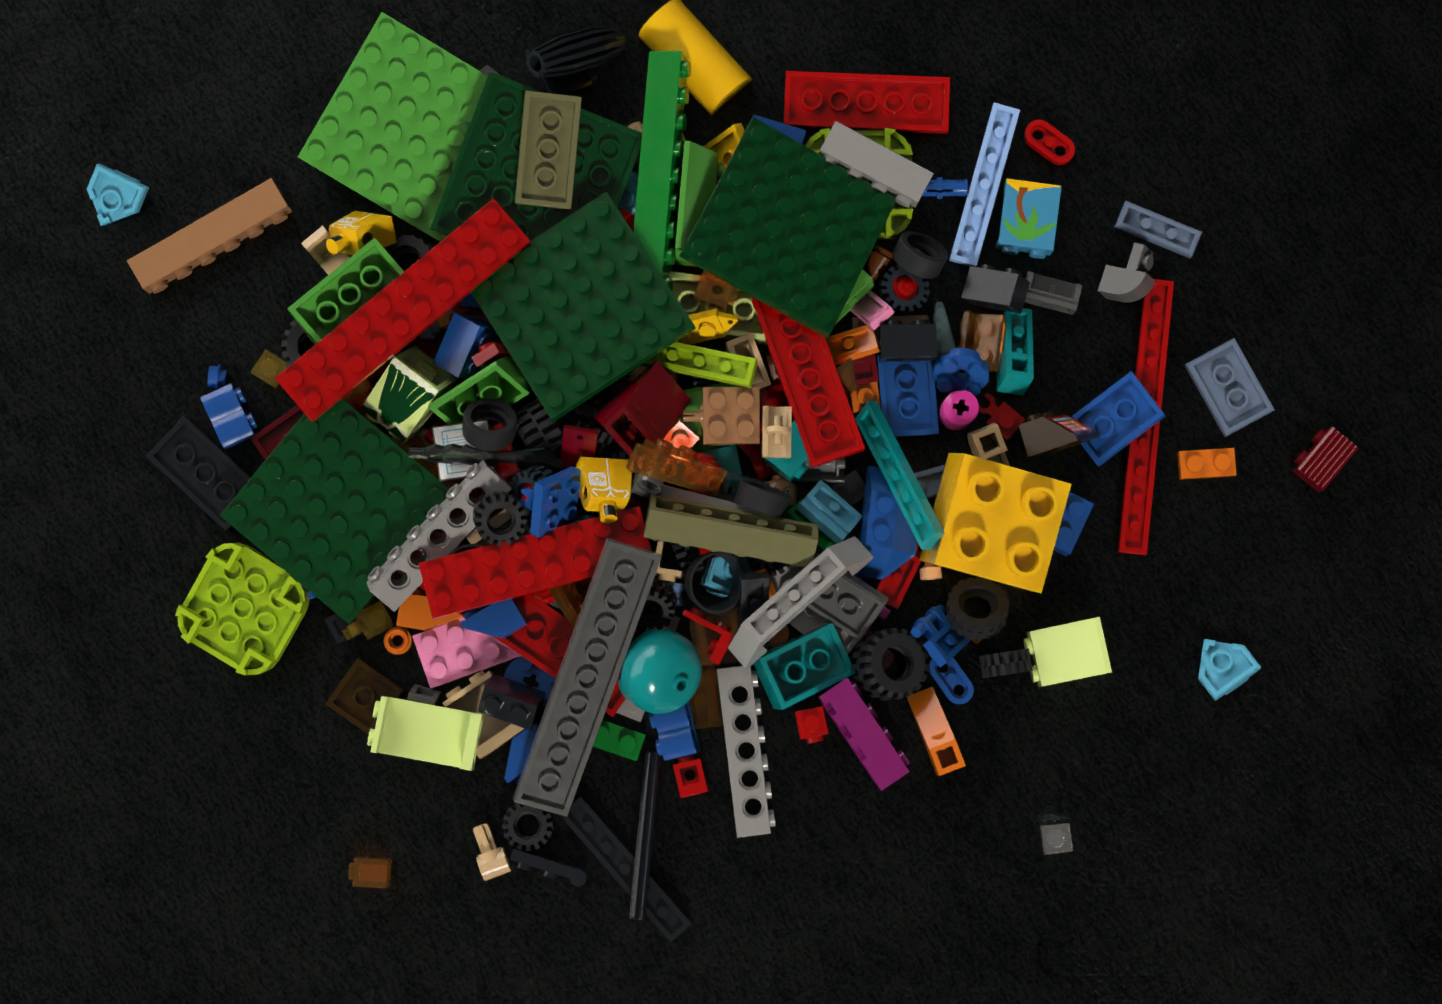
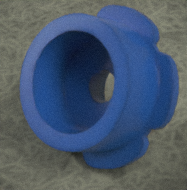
M221 364L210 366L207 381L208 388L218 390L220 386H226L227 370H222Z

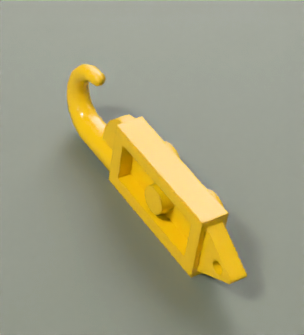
M717 308L690 314L688 316L696 329L676 342L691 345L725 337L727 331L738 322L739 316L719 312Z

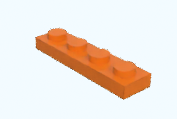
M867 325L825 338L835 366L880 352L875 331ZM768 355L766 357L772 381L774 384H778L780 380L771 355Z

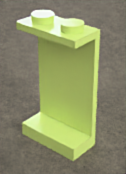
M381 696V700L375 702L373 717L377 718L375 729H370L367 745L371 746L370 752L453 766L469 771L474 770L484 714Z

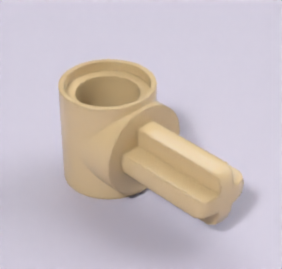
M484 823L474 827L473 832L481 854L477 855L476 859L484 881L511 872L512 869L506 851L503 847L497 848L489 825Z

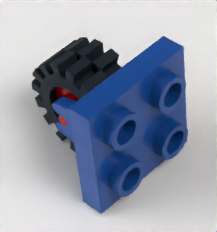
M535 465L513 476V482L510 483V487L514 490L509 493L515 496L522 504L526 512V519L530 517V534L539 538L548 534L549 531H553L556 527L567 525L576 520L581 470L571 466L551 475L553 472L550 469L545 471V466L538 467V465Z

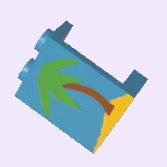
M1006 179L1002 193L1004 200L999 239L995 249H1002V253L1008 255H1018V252L1029 253V257L1044 259L1046 255L1050 256L1054 250L1061 186Z

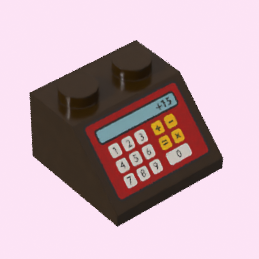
M1055 411L1030 415L1027 417L1028 422L1019 425L1028 457L1051 454L1100 437L1099 432L1068 414L1056 415Z

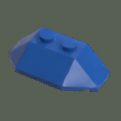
M867 466L859 541L874 558L860 569L855 576L883 580L916 555L917 540L880 468Z

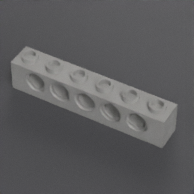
M484 460L479 464H473L466 472V478L459 485L455 484L446 493L447 498L440 505L436 504L429 510L426 515L427 519L420 526L416 525L409 531L407 540L401 546H396L390 551L387 556L388 560L382 567L377 566L369 574L368 581L366 582L369 591L392 611L395 612L423 582L418 563L448 556L475 528L473 522L475 515L473 512L474 508L477 509L478 507L477 502L479 500L483 501L486 494H489V496L493 495L494 491L502 493L503 491L509 492L512 489L509 483ZM479 487L483 489L479 497H469V493L473 488ZM453 509H463L460 517L455 519L449 517ZM433 530H444L443 535L440 538H430V534ZM417 549L424 551L421 558H410L413 551ZM396 570L405 572L401 579L394 580L390 577Z
M744 666L717 669L737 838L771 834L770 827L775 826L774 810H768L767 799L772 798L770 782H764L763 771L769 770L767 754H761L760 743L765 742L763 726H758L756 716L762 714L760 698H754L753 687H758L757 671L751 670V667L746 670ZM738 686L744 687L748 692L747 699L741 703L735 702L731 697L732 690ZM741 714L748 715L751 719V726L747 730L737 729L735 726L737 716ZM744 742H749L754 746L755 751L750 758H743L738 753L739 746ZM748 770H752L758 775V781L753 786H746L741 779L743 773ZM754 798L761 802V809L758 813L750 814L746 811L745 804L749 799Z

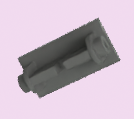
M845 458L812 469L809 461H807L806 465L809 467L799 480L796 477L792 480L799 483L819 482L820 480L828 484L844 483Z

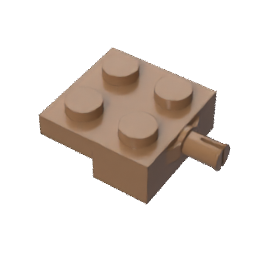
M703 387V403L700 410H683V416H694L683 417V422H700L703 429V445L760 444L759 387Z

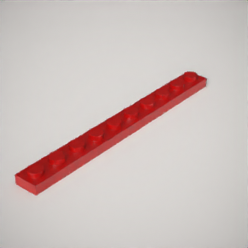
M1154 279V286L1143 297L1135 376L1161 409L1174 281ZM1160 421L1128 445L1118 553L1147 555Z

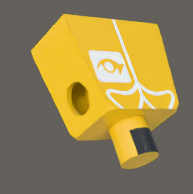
M353 211L329 226L330 239L326 241V246L333 255L338 253L354 255L374 238L383 248L397 242L392 216Z
M580 457L575 467L581 470L579 495L583 508L587 511H599L602 523L609 524L617 520V512L624 510L630 499L632 460Z

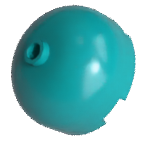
M668 628L657 631L650 629L642 633L630 644L624 659L621 678H618V685L622 695L633 705L648 713L666 714L678 710L693 697L700 684L702 662L699 652L691 641L673 629Z

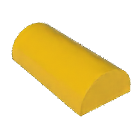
M671 0L649 18L639 32V37L652 51L683 52L691 63V76L687 77L686 87L711 116L752 81V78L681 0Z

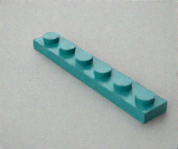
M868 401L855 418V421L921 550H931L945 532L877 401Z

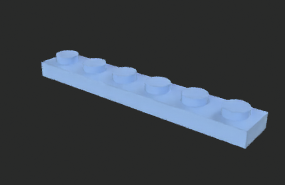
M993 103L949 261L966 266H977L1020 113L1019 109Z

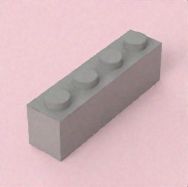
M835 121L819 151L820 155L826 157L827 162L832 165L838 164L847 169V173L859 180L863 178L870 182L871 187L884 194L887 192L896 197L897 203L908 208L910 205L916 207L934 174Z

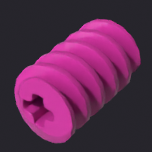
M966 390L950 393L939 409L941 423L951 430L966 428L978 414V401L971 392ZM956 406L960 407L961 415H957V410L954 409Z

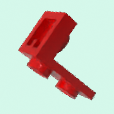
M693 607L690 612L684 609L682 612L683 616L721 635L719 640L713 639L707 650V653L711 655L709 661L720 665L734 637V634L730 633L732 627L718 620L715 625L705 620L707 615Z

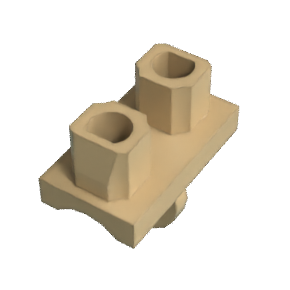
M763 406L762 458H791L792 407Z

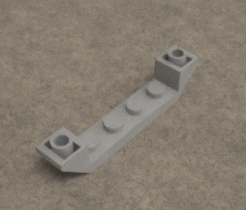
M855 536L828 547L741 624L728 649L747 670L767 652L763 646L847 571L854 576L874 557Z

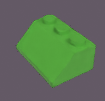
M505 356L431 402L428 406L431 411L450 425L463 423L464 411L474 401L497 399L511 406L530 392L527 381L517 364L509 356Z

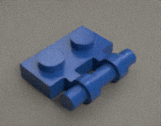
M943 605L931 607L925 613V617H920L911 629V634L914 637L918 638L921 635L926 637L928 641L923 646L939 667L949 662L971 641L966 639L965 636L958 635L955 630L951 629L950 623L947 622L946 609Z

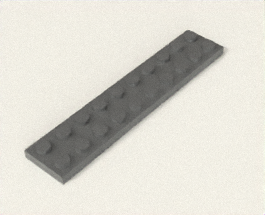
M606 538L514 793L513 800L515 803L568 816L662 556L659 553Z

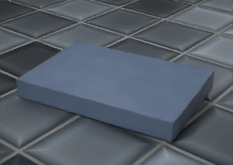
M1235 338L1185 364L1188 373L1224 437L1274 411L1271 402Z

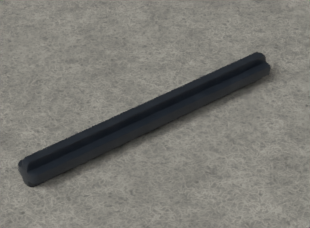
M647 752L644 759L629 915L630 919L644 920L646 916L661 757L657 752Z

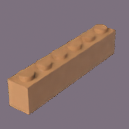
M270 178L130 258L127 262L141 287L149 294L151 292L154 294L166 289L168 287L167 283L176 278L180 280L189 276L192 273L191 269L200 264L205 266L212 263L216 259V255L223 251L230 252L240 246L239 242L245 238H255L264 232L263 228L272 223L276 225L288 218L287 214L291 213L292 210L277 184Z

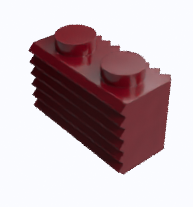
M1334 427L1326 431L1321 429L1311 440L1314 443L1313 447L1308 452L1303 450L1294 461L1297 466L1293 469V472L1317 492L1323 491L1358 449L1353 442Z

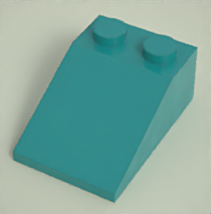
M833 622L769 649L753 664L773 709L784 710L855 674V670L851 671L852 664Z

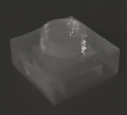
M1069 823L1040 826L1043 853L1045 855L1073 851Z

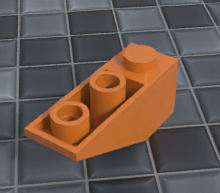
M416 589L399 607L396 626L427 631L464 617L456 613L432 619L426 592Z
M933 687L907 697L936 775L941 776L966 766Z

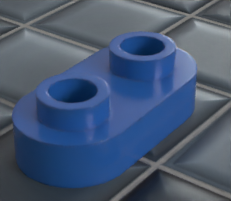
M952 658L947 662V671L941 673L937 669L938 664L934 659H931L929 662V673L947 699L954 704L968 702L973 696V685L956 660ZM956 685H961L964 689L963 694L960 696L954 693Z

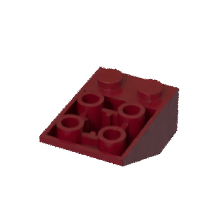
M655 360L602 408L594 418L635 463L639 464L660 445L691 399L664 367Z

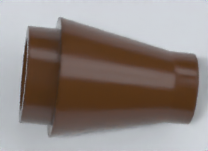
M875 245L864 267V271L872 277L874 286L894 263L892 261V253L878 245Z

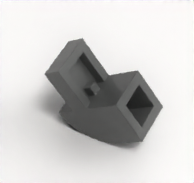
M1134 243L1126 269L1109 265L1105 266L1098 292L1106 299L1119 302H1134L1146 296L1155 283V280L1147 274L1153 266V252L1144 244Z

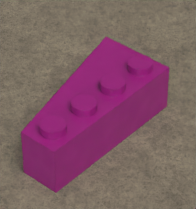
M845 678L817 698L877 787L882 791L909 772L906 766L910 763L901 750L895 751L891 744L894 741L893 737L885 726L880 728L875 720L878 718V715L869 703L865 705L860 697L863 693L855 681L852 680L850 682L848 678Z

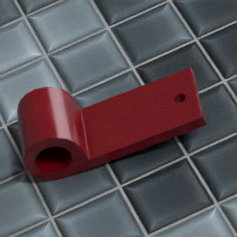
M564 425L560 466L564 465L562 470L571 466L576 467L580 457L595 458L598 430ZM578 492L577 504L582 505V501Z

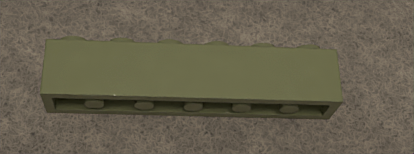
M651 494L645 520L644 538L657 542L677 543L684 547L704 548L712 552H726L739 557L759 558L767 562L786 563L794 567H806L814 559L818 544V525Z

